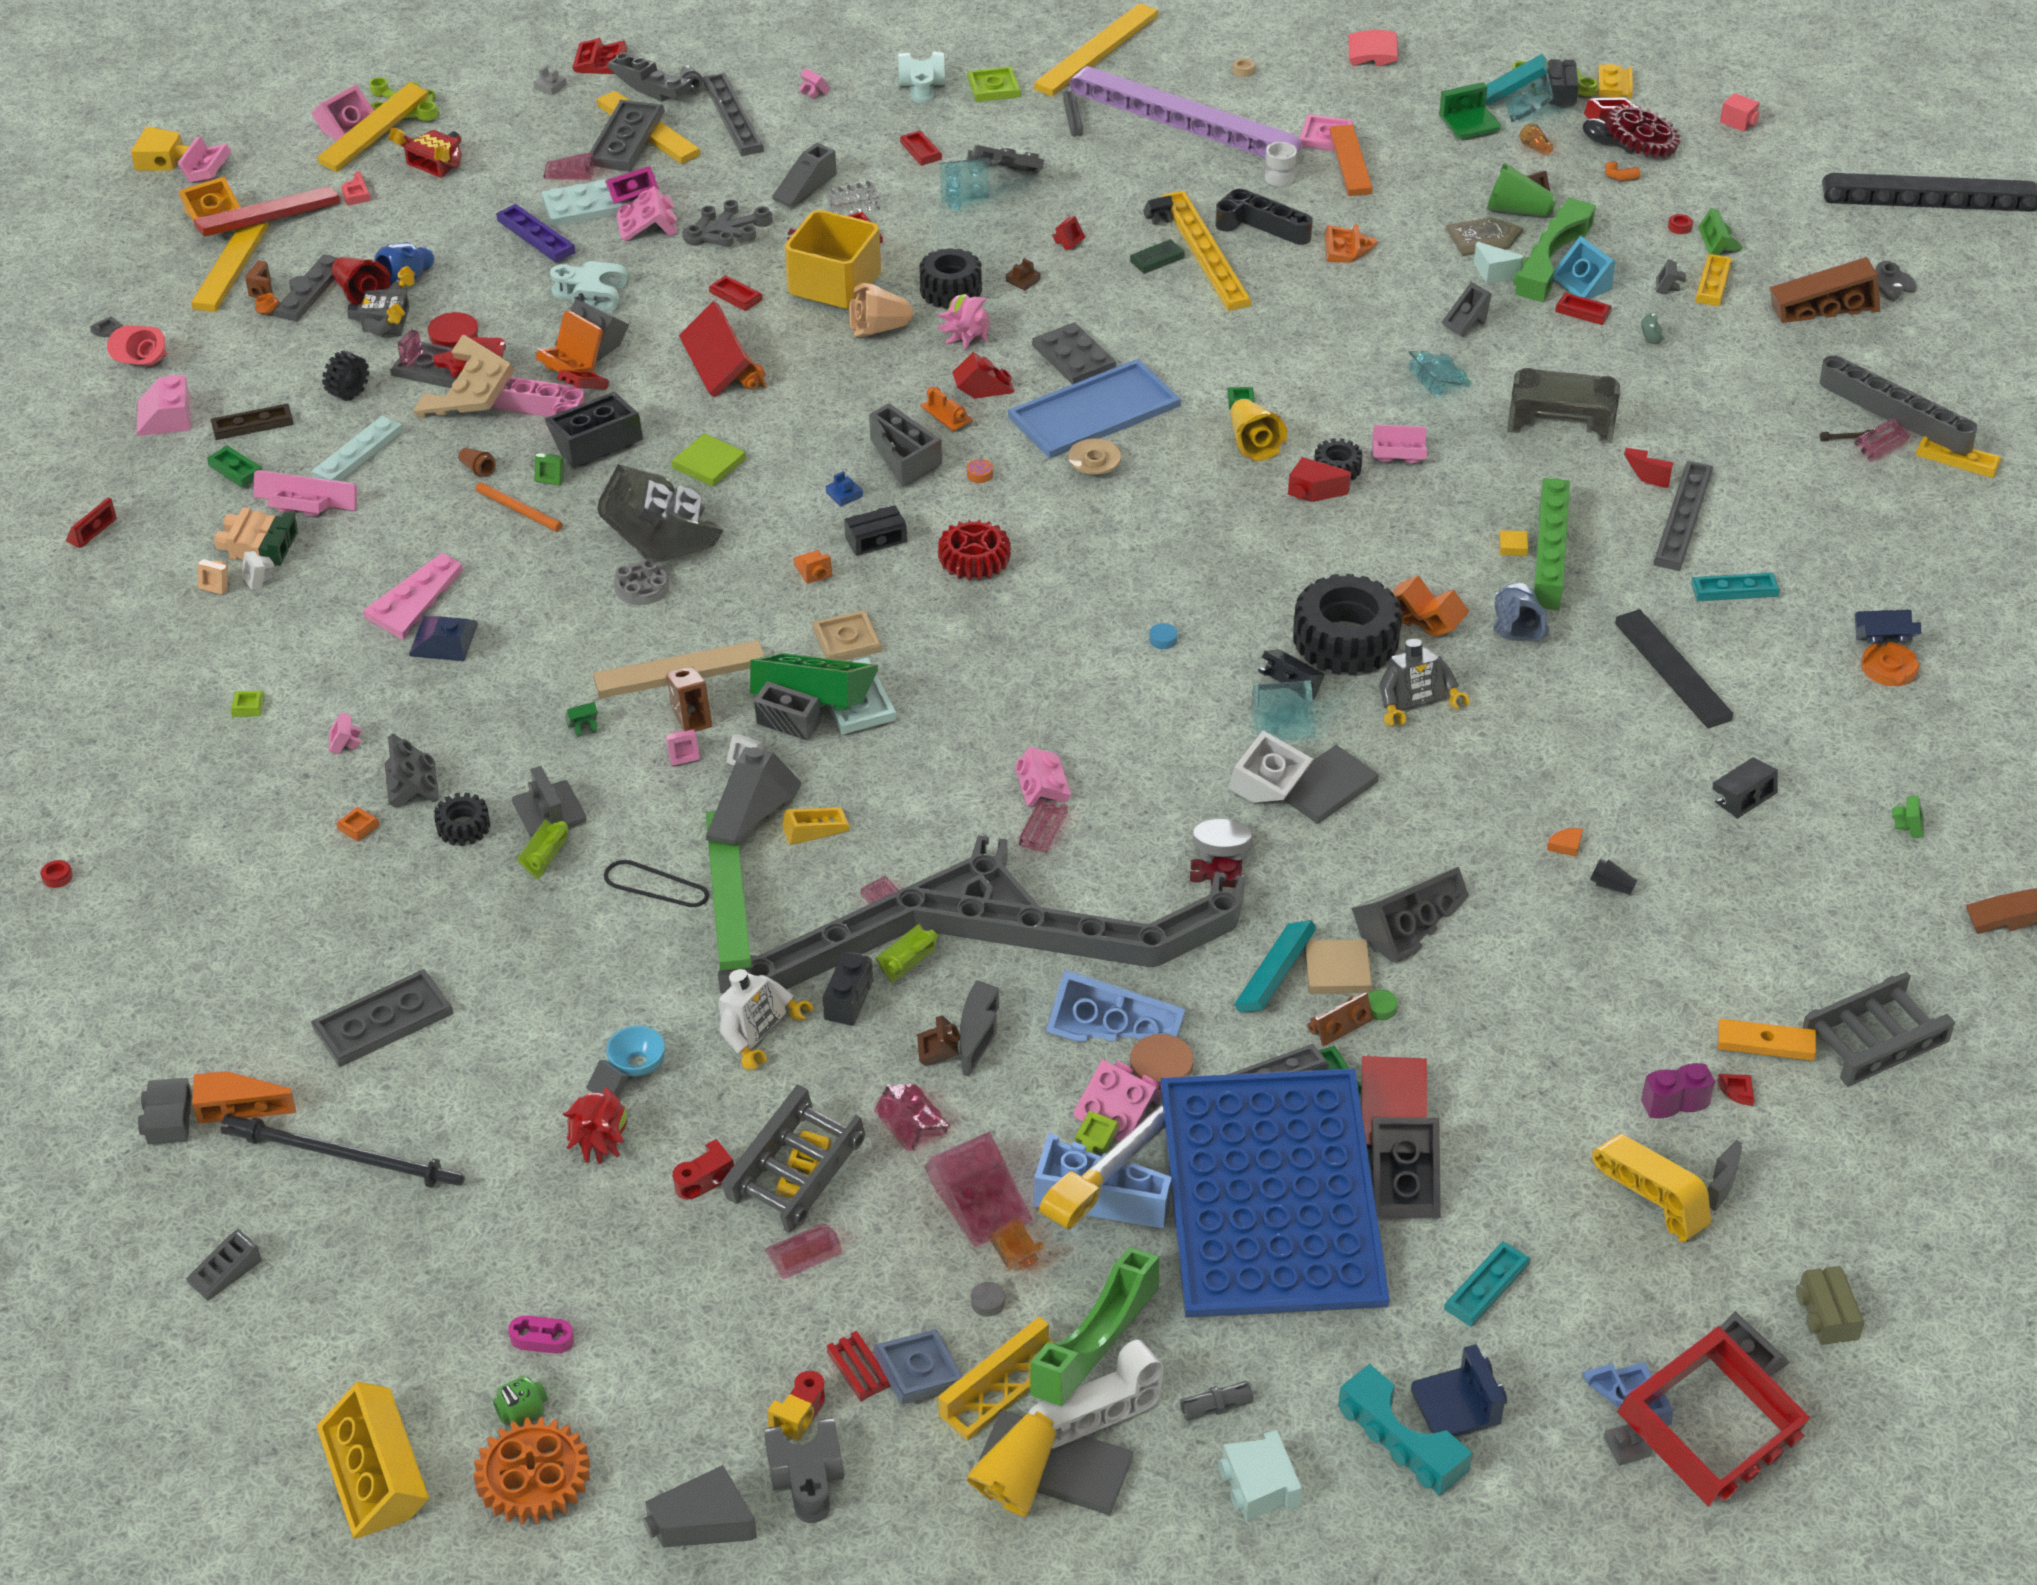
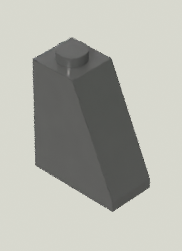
M724 1465L645 1501L647 1517L643 1518L645 1528L651 1538L658 1537L663 1548L751 1541L757 1538L755 1518Z

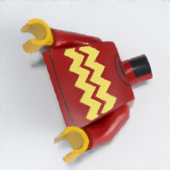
M391 128L388 139L404 148L407 165L440 178L444 177L452 167L458 168L460 166L462 152L460 151L459 144L462 139L457 132L452 131L446 135L436 130H430L412 139L404 135L405 132L403 130Z

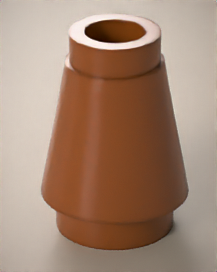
M463 448L459 452V461L476 476L487 477L494 472L496 462L489 452L470 448Z

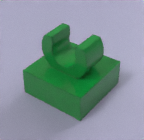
M595 702L566 710L565 719L568 728L575 726L574 732L576 736H582L580 727L584 724L591 727L592 733L596 732L597 723L595 720L598 711Z

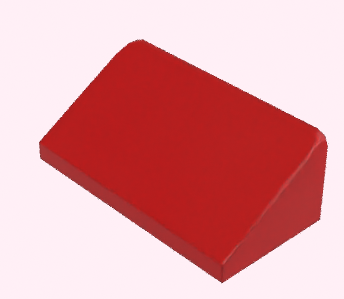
M108 497L74 524L69 531L66 542L82 548L113 523L117 517L112 498Z

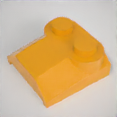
M224 176L178 190L184 212L190 216L192 221L193 219L241 208Z

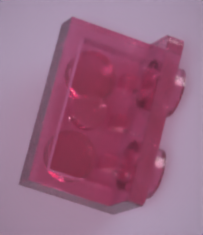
M916 1084L887 1085L874 1109L875 1113L906 1151H913L921 1137L943 1136L950 1127L942 1117L941 1112L932 1105L924 1095L923 1090Z

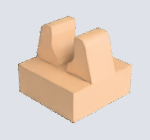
M202 560L199 562L198 589L221 595L226 593L228 590V563L219 560Z

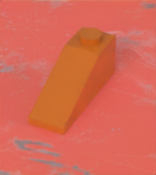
M228 1071L194 1074L192 1105L198 1124L222 1121L226 1114L246 1119L296 1113L291 1088Z

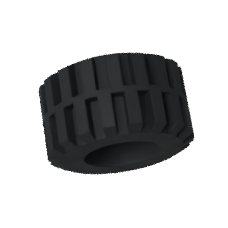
M960 248L938 249L922 258L919 264L920 293L928 304L933 303L935 307L943 306V309H948L950 301L958 295L967 294L969 298L981 296V261H979L976 255H972V252L963 251Z

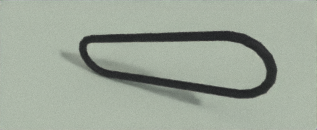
M631 860L615 861L604 872V880L613 888L687 907H699L705 904L709 898L708 890L699 884ZM629 864L703 891L705 896L700 902L689 903L611 882L608 874L617 865Z

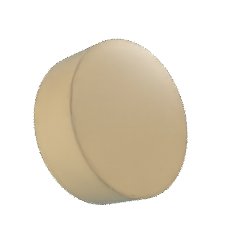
M1247 58L1237 59L1233 62L1232 72L1239 77L1252 76L1255 73V63Z

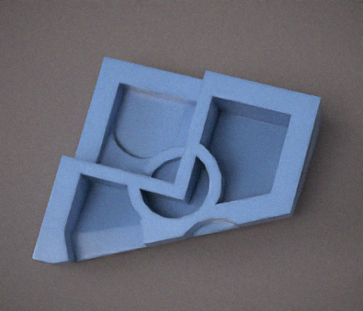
M1645 1362L1618 1370L1615 1369L1612 1363L1583 1372L1584 1381L1618 1408L1631 1391L1652 1376ZM1664 1393L1651 1403L1649 1407L1669 1426L1672 1425L1673 1409Z

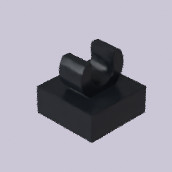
M1171 195L1148 200L1143 210L1145 218H1152V223L1158 225L1160 222L1158 216H1163L1166 222L1169 223L1172 219L1170 210L1173 206Z

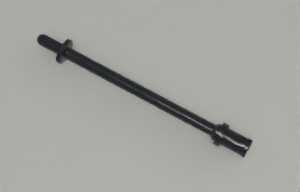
M226 1114L221 1124L228 1125L227 1127L221 1126L222 1134L245 1138L248 1143L257 1144L263 1139L424 1178L425 1186L433 1188L436 1181L456 1186L462 1185L465 1181L463 1174L442 1169L440 1160L435 1158L428 1165L269 1128L259 1118L249 1120L233 1116L232 1114Z

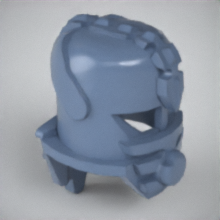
M1516 582L1508 584L1496 592L1494 606L1498 619L1493 629L1501 637L1512 641L1528 640L1538 642L1542 637L1547 636L1549 626L1546 622V611L1539 604L1533 589L1525 584ZM1535 620V623L1533 625L1526 626Z

